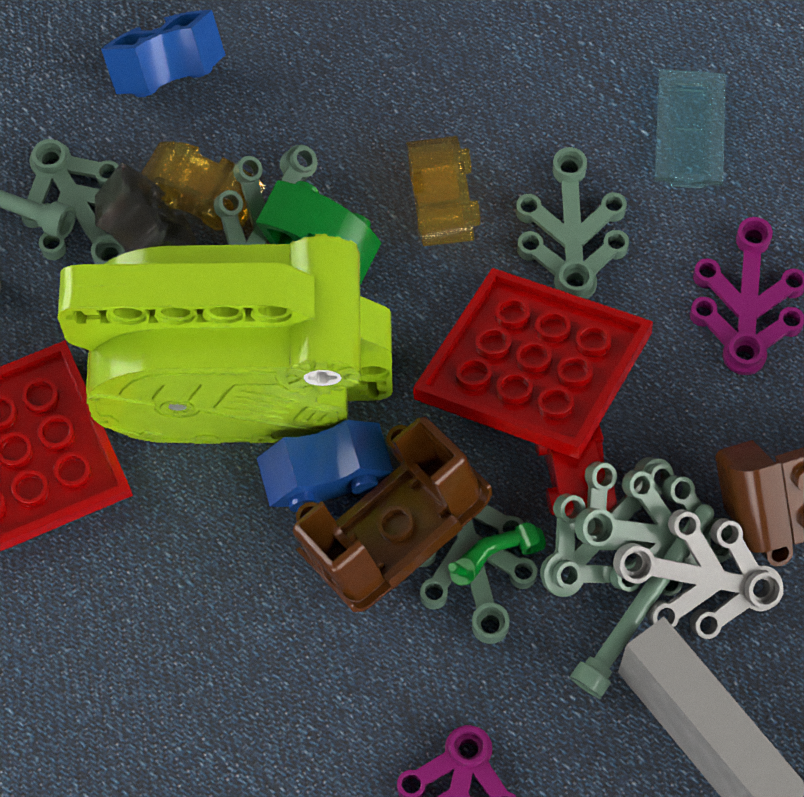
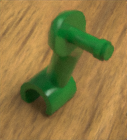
M522 523L512 531L483 537L457 561L451 562L448 565L452 581L461 586L471 584L487 559L500 550L520 545L522 554L525 555L544 550L546 541L542 530L531 523Z

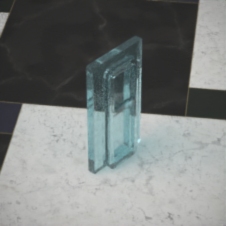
M659 69L654 181L667 182L673 187L704 188L707 185L722 186L726 74Z

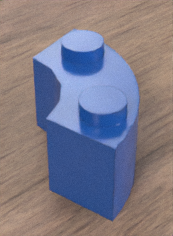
M212 10L191 11L165 17V24L159 28L141 30L140 27H137L115 38L101 48L116 94H134L135 97H146L155 93L160 86L173 80L187 76L196 78L209 74L213 70L212 67L226 55Z
M344 420L336 426L316 434L301 437H283L257 457L269 506L289 507L292 512H297L299 507L307 502L317 503L349 493H368L378 485L377 481L394 471L380 424L355 420Z

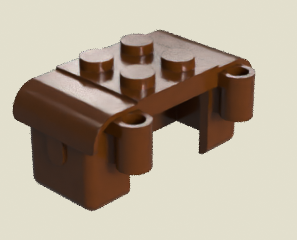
M426 417L417 418L409 426L397 425L389 430L386 441L400 466L339 519L334 520L322 501L318 504L307 502L297 510V522L293 525L292 530L303 549L298 547L296 551L353 612L367 610L391 589L398 586L463 529L462 527L479 514L492 496L491 485L470 465L466 455Z
M753 440L720 449L716 453L715 459L724 510L742 527V538L750 552L761 553L773 566L787 564L793 556L792 544L796 545L804 542V447L775 456L776 462Z

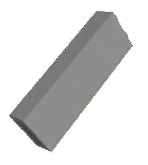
M665 616L627 644L618 672L721 797H804V781Z

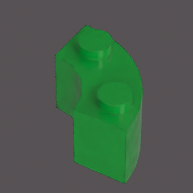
M277 180L256 220L257 225L270 244H290L292 241L301 240L303 237H314L315 234H327V236H338L348 241L352 240L357 244L360 252V285L381 245L379 238L370 229L371 223L366 217L350 212L337 202L319 194L316 187L304 181H297L296 184Z

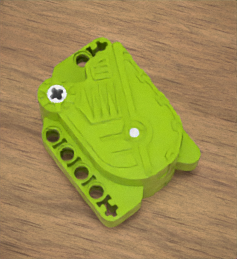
M315 234L314 237H303L301 240L292 241L290 244L158 246L130 251L112 258L104 264L70 265L60 271L58 320L68 343L89 350L86 404H89L91 417L101 426L127 435L130 438L157 443H277L283 437H301L316 434L332 428L344 420H348V401H375L386 399L392 395L391 311L381 304L360 296V252L357 244L352 240L348 241L338 236H327V234Z

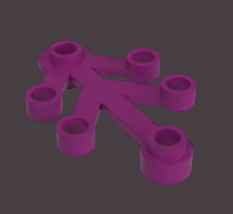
M760 217L746 218L740 223L737 231L736 244L743 252L740 292L721 273L719 264L713 259H701L695 265L693 272L694 282L699 287L711 288L737 316L738 328L736 331L717 312L716 302L709 297H699L693 301L690 309V319L697 326H707L724 345L722 357L725 365L731 371L740 375H752L760 371L767 359V349L784 336H797L804 325L803 312L796 307H786L780 312L776 322L756 334V320L787 297L798 298L804 293V272L792 268L783 273L780 281L758 296L761 253L768 249L773 235L771 225ZM755 237L760 243L749 242L746 238ZM708 269L713 272L714 276L707 278L702 276L699 271ZM794 279L799 282L800 286L790 287L786 281ZM704 307L707 308L711 312V314L708 316H702L696 311V309ZM793 318L797 321L798 325L789 326L783 319ZM745 351L751 355V359H742L737 356V353Z
M472 725L460 726L453 730L446 739L445 752L417 770L404 771L397 780V792L400 797H423L426 785L454 771L450 789L437 797H471L469 790L473 775L489 797H517L506 790L489 763L492 756V742L488 734L481 728ZM470 743L477 748L478 752L474 757L466 758L461 755L460 747ZM410 778L416 779L420 783L419 790L415 793L406 792L402 787L405 780Z

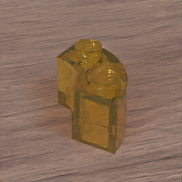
M457 136L406 142L418 233L423 247L473 241V226H480V211L478 201H470L466 178V174L471 173L469 149L460 148Z
M174 141L159 142L136 180V183L147 192V197L154 204L163 208L179 209L201 218L202 222L208 227L221 231L224 228L221 217L214 210V200L222 192L233 190L242 197L243 208L237 215L241 227L245 225L249 218V213L241 184L235 179L233 174L235 163L222 157L218 164L203 157L199 153V147ZM243 169L247 176L253 177L252 174ZM259 181L261 192L263 193L266 186ZM223 198L224 207L229 211H233V203L229 199Z

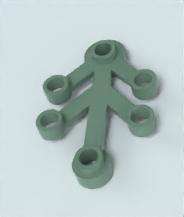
M46 139L37 143L29 159L31 169L36 176L27 200L44 205L54 181L60 191L58 202L75 209L76 219L92 243L91 255L94 264L106 263L107 261L103 259L109 254L119 256L127 253L123 240L116 235L105 232L89 205L114 210L120 219L133 221L142 212L139 197L133 192H123L120 194L78 185L70 175L75 174L96 178L101 188L111 190L118 187L122 181L119 165L111 160L97 162L71 156L68 147L54 139ZM51 159L58 160L53 164H45L47 161ZM111 171L115 173L111 178L102 177L105 172ZM126 203L135 204L130 210L121 208ZM21 216L23 223L27 227H39L37 221ZM45 233L39 238V247L46 259L57 260L66 253L67 246L64 239H59ZM56 241L60 243L55 249L46 248L50 242Z
M295 145L286 151L280 159V169L283 173L280 181L296 184L297 181H304L316 171L318 165L314 151L305 145ZM297 155L305 159L307 167L299 164ZM253 156L243 157L233 168L234 177L241 184L253 228L247 240L237 215L243 208L242 197L236 191L226 190L214 200V210L221 217L228 245L265 244L267 238L256 223L265 205L258 181L262 175L263 167L261 162ZM243 164L249 165L252 168L253 177L247 176L243 172ZM223 198H227L233 203V211H229L224 207Z
M566 147L555 154L552 167L553 176L561 183L563 223L544 208L541 200L533 194L520 196L516 202L515 211L520 221L524 223L534 222L565 248V261L543 245V238L534 231H527L519 236L517 252L522 259L527 261L536 260L555 276V289L589 299L597 287L596 274L612 259H621L627 254L629 237L621 230L609 231L604 237L603 245L584 261L582 247L608 222L620 221L625 216L627 201L619 193H608L602 198L601 205L581 223L579 182L585 177L587 158L581 150ZM569 167L573 168L576 172L567 173L562 169ZM614 203L621 209L611 211L606 206ZM532 205L536 210L525 212L521 207ZM611 241H619L620 243H622L623 247L615 249L612 248L608 243ZM533 242L538 247L534 250H528L524 248L523 244ZM576 279L583 285L578 287L568 284V281Z
M645 457L636 464L634 470L648 472L654 479L655 473L660 469L661 477L658 484L654 480V488L661 495L663 494L665 480L674 475L673 469L664 459ZM596 461L586 468L585 481L588 485L587 508L594 507L606 510L607 491L615 485L617 480V472L611 464ZM601 468H603L605 471V478L603 482L599 484L597 482L596 475L597 472ZM640 477L634 482L636 492H639L642 488V479ZM562 494L555 500L553 506L554 514L557 517L555 552L549 555L541 565L540 576L543 585L553 595L568 597L578 592L583 583H611L610 572L614 567L613 563L611 565L587 564L599 550H618L621 546L628 543H636L647 548L650 542L613 538L609 544L602 547L587 545L581 541L575 547V520L579 513L586 509L583 499L579 496ZM625 494L609 512L616 520L628 521L642 504L637 498H631ZM569 501H572L574 510L570 516H567L565 506ZM593 518L588 522V534H591L595 529V520ZM568 566L569 575L567 579L563 582L561 579V573L563 569ZM624 580V581H622V582H623V584L625 585V584H627L629 581Z
M631 470L626 473L622 480V489L627 496L637 498L655 524L616 520L609 511L594 507L581 511L575 520V533L578 539L584 544L596 547L606 546L613 538L650 542L652 544L647 548L653 553L654 557L663 558L677 538V536L670 532L668 527V520L672 513L655 490L653 477L645 471ZM672 475L665 480L663 495L669 502L681 504L684 510L693 513L700 505H703L695 494V486L690 478ZM640 477L642 479V488L639 492H636L634 482ZM681 482L683 491L677 497L675 495V486ZM714 517L703 532L710 547L711 527L721 518ZM593 518L595 520V529L591 534H588V522ZM679 525V530L681 532L684 527H681ZM730 525L722 530L721 537L723 541L728 540L732 535ZM716 543L711 547L720 563L731 557L727 548ZM691 552L683 561V563L698 565ZM637 558L630 563L625 562L626 569L633 568ZM614 567L612 568L610 581L616 589L632 592L641 585V583L635 584L631 582L624 585L622 578L616 573ZM671 580L670 585L661 594L667 596L676 595L681 590L683 582Z
M488 505L473 518L498 531V534L504 533L503 530L507 526L517 527L524 523L519 517L506 516ZM472 520L456 534V541L433 577L422 584L420 600L425 607L435 610L446 604L448 587L452 583L448 565L451 562L457 561L478 540L483 538L475 533ZM500 550L491 555L486 561L507 573L511 583L519 589L530 588L536 581L537 566L528 558H518L506 550ZM437 552L419 567H427L433 564L436 560ZM483 566L470 584L476 607L472 616V631L479 641L486 644H495L503 640L507 635L510 620L505 608L494 603L485 566ZM524 567L529 569L532 575L528 579H520L516 576L515 571L518 568ZM430 588H438L443 594L439 599L431 600L425 593ZM487 620H493L498 624L499 629L493 633H488L482 629L481 625Z

